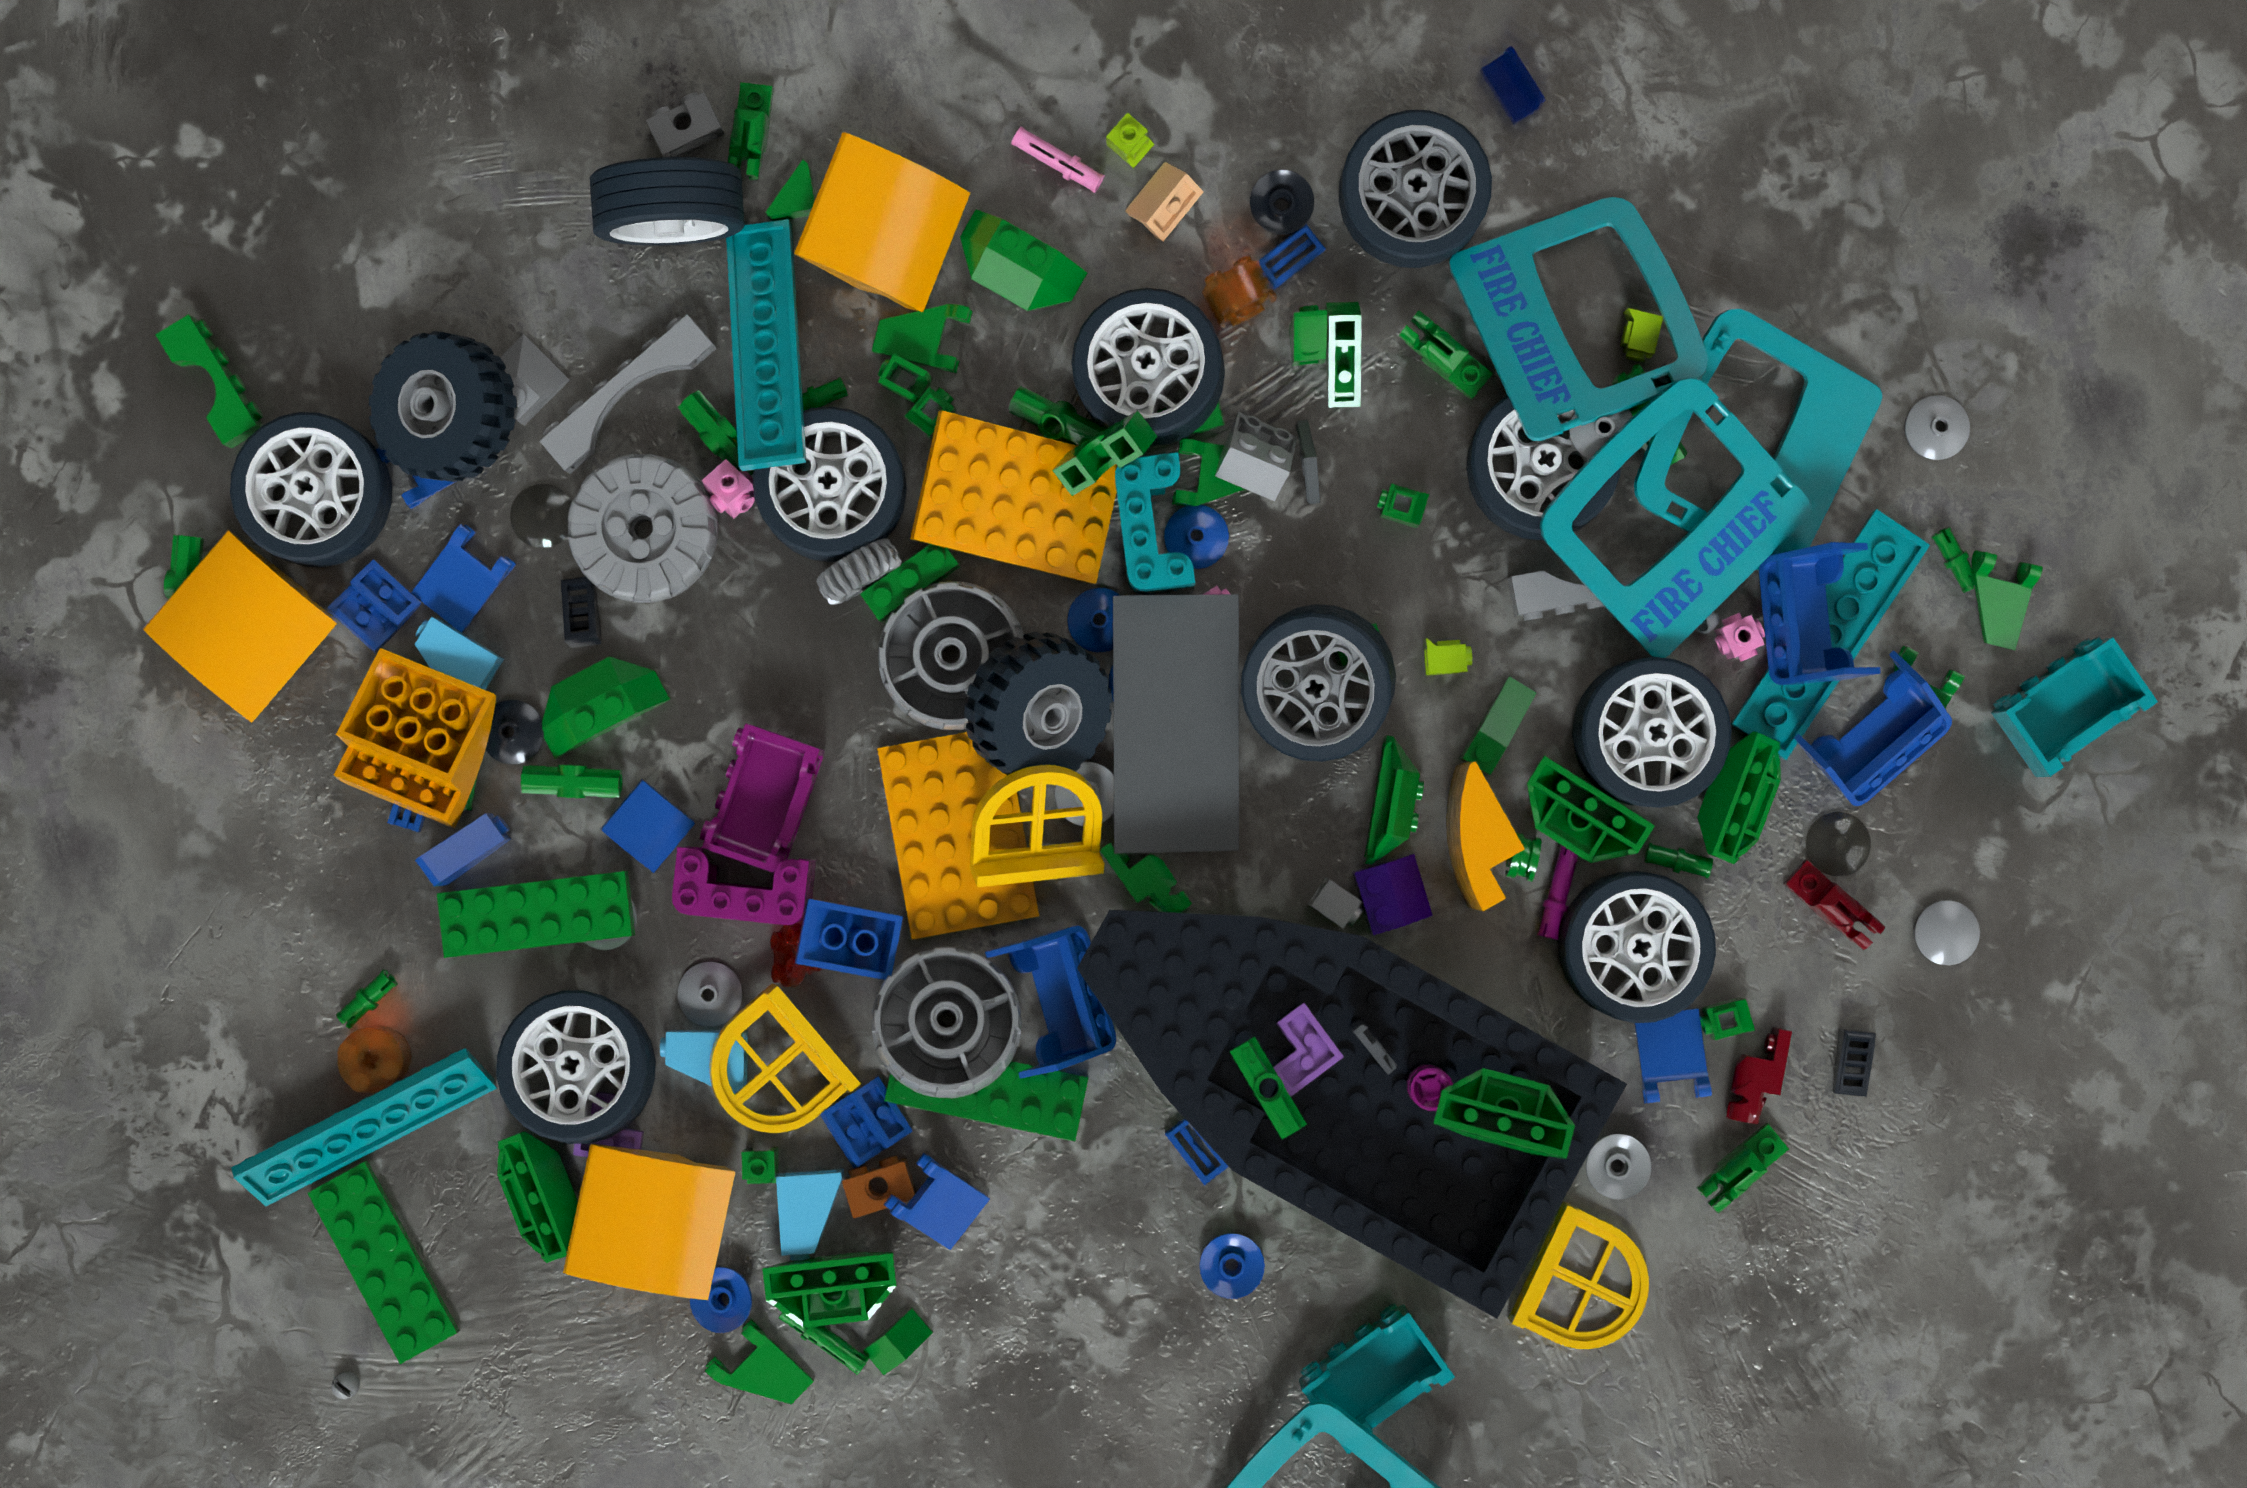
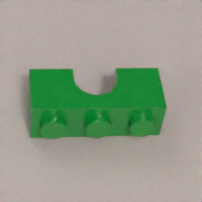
M1137 410L1067 452L1052 471L1071 496L1096 483L1100 476L1115 464L1121 468L1142 456L1157 438V435Z
M930 544L860 593V595L882 623L889 617L892 611L905 603L904 598L920 588L925 589L933 583L940 582L960 568V565L948 548Z

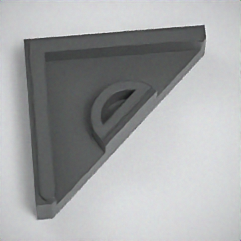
M1308 420L1297 421L1295 426L1301 448L1299 452L1303 476H1305L1306 500L1309 504L1320 503L1317 456Z
M1357 1020L1349 1027L1388 1075L1397 1068V1064L1361 1020Z

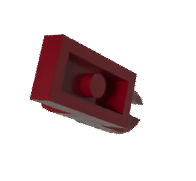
M1804 860L1784 882V885L1829 926L1838 929L1861 950L1867 949L1873 942L1862 932L1854 929L1853 925L1855 922L1861 923L1873 934L1877 932L1881 935L1885 929V925L1875 916L1869 913L1866 908L1851 897L1836 882H1831L1808 860Z
M1777 1027L1772 1028V1033L1766 1035L1764 1052L1768 1053L1767 1058L1745 1054L1740 1056L1735 1066L1730 1091L1740 1095L1742 1099L1735 1102L1729 1101L1726 1115L1728 1119L1759 1124L1760 1115L1767 1100L1764 1097V1093L1781 1096L1792 1031Z

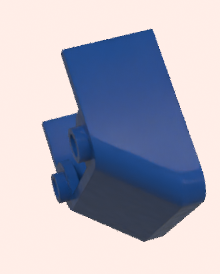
M1830 542L1770 555L1760 565L1759 579L1768 669L1774 683L1778 685H1794L1847 680L1881 674L1880 667H1854L1852 654L1845 648H1832L1826 585L1835 583L1841 578L1844 571L1843 555L1868 550L1867 543Z
M1894 650L1889 656L1899 669L1891 673L1885 680L1883 692L1887 699L1839 741L1833 735L1821 736L1815 739L1811 745L1799 733L1794 737L1813 763L1853 806H1861L1873 798L1942 738L1952 725L1951 716L1927 681Z
M1081 926L1057 930L985 952L986 958L1008 953L1010 962L1017 972L1022 974L1032 972L1049 1034L1041 1036L1036 1043V1056L1039 1065L1018 1072L1020 1079L1067 1068L1110 1052L1115 1047L1116 1032L1112 1019L1077 969L1091 944L1087 932Z

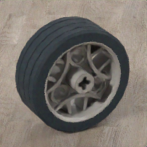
M1405 110L1389 114L1368 127L1358 137L1348 153L1339 181V206L1343 222L1352 238L1361 248L1381 262L1405 268H1422L1439 264L1459 252L1471 240L1486 215L1492 191V175L1488 158L1479 141L1471 132L1447 115L1430 110ZM1415 142H1421L1427 145L1424 147L1422 151H1419ZM1405 143L1412 157L1405 161L1394 163L1390 147ZM1383 151L1385 163L1373 161ZM1432 157L1440 159L1443 163V169L1440 171L1431 170L1427 166V160ZM1456 168H1458L1462 175V179L1450 175ZM1379 177L1389 180L1391 188L1387 191H1380L1375 187L1374 180ZM1445 186L1465 191V203H1443ZM1367 203L1380 205L1374 216ZM1385 208L1395 213L1402 220L1392 231L1378 221ZM1425 212L1431 214L1434 218V225L1429 227L1421 225L1418 221V215ZM1446 213L1461 214V216L1451 225ZM1407 227L1411 237L1402 236L1399 233Z
M1314 604L1295 608L1279 616L1262 632L1248 653L1242 670L1241 696L1245 712L1253 728L1269 745L1285 755L1300 760L1323 762L1343 758L1359 750L1374 737L1390 709L1395 694L1396 671L1392 653L1383 636L1369 621L1353 611L1335 605ZM1309 635L1317 651L1299 656L1295 638ZM1320 635H1326L1333 639L1325 646ZM1287 642L1290 656L1275 652ZM1337 651L1345 653L1348 658V664L1344 666L1335 664L1331 657L1332 653ZM1363 663L1368 675L1354 670ZM1283 669L1290 670L1294 674L1295 681L1292 683L1283 682L1279 678V671ZM1349 680L1370 686L1369 699L1347 697ZM1272 695L1283 697L1279 706H1277ZM1288 700L1299 706L1305 713L1297 722L1292 721L1282 712ZM1326 706L1333 707L1338 713V718L1335 720L1326 719L1322 715L1321 709ZM1350 708L1364 709V711L1354 719ZM1308 720H1310L1313 729L1304 727L1302 725H1304Z

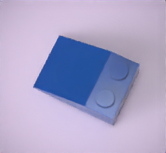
M807 898L795 964L885 980L888 975L892 976L903 916Z

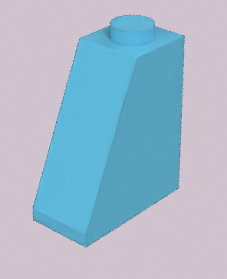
M431 617L429 621L424 620L415 635L418 639L414 645L430 668L486 690L504 660L501 656L435 617Z
M669 1030L666 1032V1038L661 1037L660 1056L665 1057V1065L712 1086L709 1074L710 1055L714 1042L721 1030ZM743 1031L741 1036L748 1043V1031ZM735 1041L731 1048L727 1062L728 1081L734 1094L747 1084L748 1054L737 1041Z
M844 1169L779 1173L776 1177L781 1256L790 1255V1260H804L810 1258L809 1254L815 1253L844 1178Z

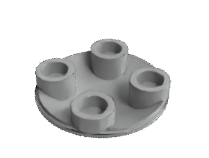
M1942 900L1931 904L1920 914L1913 929V937L1919 950L1927 959L1940 965H1955L1965 961L1973 954L1979 943L1980 928L1975 915L1965 905L1955 901Z

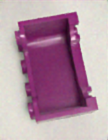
M745 723L743 729L738 728L732 746L737 748L736 755H738L737 760L732 759L728 766L726 778L730 780L726 791H720L715 803V808L719 809L718 814L713 817L712 821H705L699 839L704 840L702 845L704 849L775 873L776 867L789 858L821 767L825 750Z
M691 846L677 847L672 903L676 910L686 915L792 925L803 920L807 898H813L817 860L799 858V860L789 859L781 862L776 867L772 888L717 882L719 866L709 862L704 854V848Z

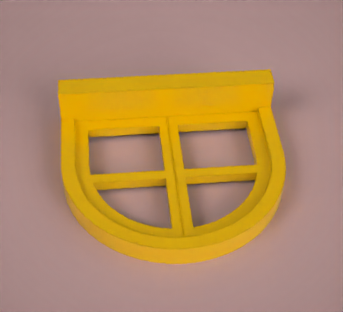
M1038 765L1023 768L1007 775L994 784L980 800L972 821L970 871L976 886L985 887L1104 874L1105 863L1099 852L1102 809L1091 784L1079 773L1056 765ZM1046 784L1058 785L1069 789L1078 796L1083 807L1045 810ZM1033 786L1032 812L995 815L1001 804L1011 795ZM1084 816L1081 842L1042 846L1045 819ZM1031 821L1029 847L989 851L991 825Z
M773 983L726 1023L718 1034L710 1055V1081L718 1102L736 1121L760 1132L782 1133L798 1129L818 1117L847 1090L852 1092L861 1084L784 992ZM767 1010L794 1040V1043L769 1065H766L741 1036V1033ZM735 1041H737L762 1071L734 1094L728 1081L727 1062L731 1048ZM802 1051L829 1082L803 1106L796 1101L775 1076ZM770 1080L795 1110L783 1115H763L748 1109L743 1103Z
M1563 1201L1508 1319L1513 1325L1522 1329L1526 1328L1555 1343L1570 1348L1593 1349L1611 1344L1628 1333L1643 1313L1649 1292V1276L1645 1260L1636 1244L1619 1228ZM1576 1226L1608 1241L1591 1279H1587L1558 1265ZM1614 1246L1622 1253L1630 1270L1631 1291L1629 1298L1597 1283ZM1553 1275L1585 1290L1568 1328L1561 1327L1535 1314ZM1592 1294L1623 1308L1618 1317L1604 1327L1591 1331H1575Z

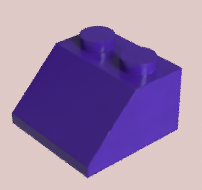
M1414 854L1352 872L1359 898L1362 901L1361 904L1370 934L1377 935L1433 916Z

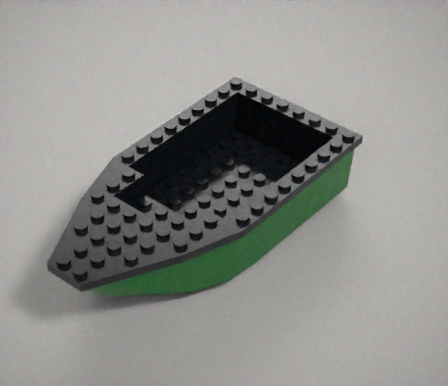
M1110 909L1077 967L1160 1092L1233 1172L1496 1319L1499 1317L1627 1083L1360 935L1260 916ZM1302 1003H1305L1344 1057L1291 1096L1307 1125L1281 1139L1260 1102L1254 1096L1251 1087L1230 1054V1051L1255 1037L1274 1067L1295 1051L1276 1023ZM1357 1020H1361L1368 1027L1367 1029L1397 1064V1068L1389 1075L1349 1028ZM1432 1064L1441 1068L1451 1078L1452 1083L1455 1084L1474 1072L1485 1068L1549 1085L1575 1124L1567 1159L1530 1154L1470 1138L1434 1124L1437 1111L1422 1109L1409 1097L1406 1086L1409 1074L1420 1065ZM1271 1078L1263 1079L1259 1085L1260 1094L1265 1098L1274 1096L1277 1091L1276 1082Z

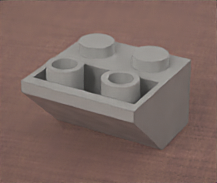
M1238 412L1220 455L1215 476L1275 501L1290 473L1297 437L1291 435L1285 429L1275 428L1261 422L1254 416H1247Z

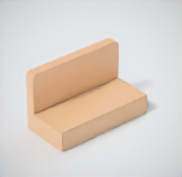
M1165 162L1125 211L1129 216L1143 223L1157 239L1164 242L1203 194V190L1186 172Z

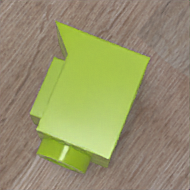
M1128 112L1106 136V145L1133 169L1155 145L1148 137V130Z
M1627 308L1623 312L1627 323L1624 326L1620 346L1624 347L1623 353H1626L1625 358L1644 362L1645 358L1650 359L1655 354L1663 317Z
M1427 638L1423 639L1426 676L1468 672L1467 666L1472 665L1471 646L1460 644V640L1437 641L1433 644Z

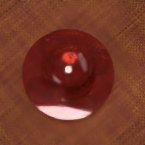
M800 923L783 925L779 932H773L771 935L770 947L774 951V965L771 970V978L774 983H780L783 987L795 988L801 984L806 972L811 975L813 972L822 970V968L795 964L802 928Z

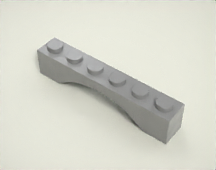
M688 314L683 318L678 316L666 326L667 332L659 339L654 337L646 342L641 348L643 353L634 360L629 358L617 368L618 374L610 381L607 379L601 381L592 390L594 395L585 402L580 400L568 410L569 416L561 423L556 421L544 430L543 435L545 437L540 440V443L564 471L571 474L595 453L597 439L604 420L613 406L627 391L640 382L660 373L694 369L717 349Z
M1673 547L1666 549L1663 552V554L1656 560V562ZM1649 566V567H1648L1646 570H1644L1641 574H1643L1645 571H1647L1651 566ZM1545 571L1508 578L1514 617L1523 615L1524 621L1543 618V611L1554 609L1556 615L1575 612L1574 606L1587 604L1588 609L1604 607L1585 585L1574 584L1556 578ZM1639 574V575H1637V576H1635V577H1633V578H1631V579H1629V580L1622 581V582H1620V583H1621L1622 585H1628V584H1630L1633 580H1635L1637 577H1639L1641 574Z

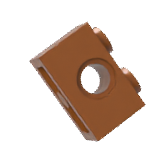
M897 1155L878 1161L879 1167L867 1170V1166L863 1165L847 1171L849 1176L842 1180V1184L853 1219L886 1209L887 1207L884 1206V1203L891 1194L904 1203L912 1199L917 1190L907 1158L898 1160ZM874 1177L884 1178L888 1184L887 1191L884 1193L873 1191L870 1185L871 1179Z

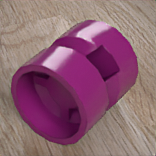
M1423 1064L1414 1068L1406 1081L1409 1097L1420 1108L1427 1111H1437L1442 1090L1453 1085L1451 1078L1441 1068L1432 1064Z

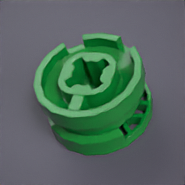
M1516 833L1525 850L1507 859L1506 867L1510 868L1509 871H1505V876L1515 878L1516 875L1526 877V881L1532 882L1539 863L1542 840L1535 837L1531 842V839L1525 838L1524 834Z

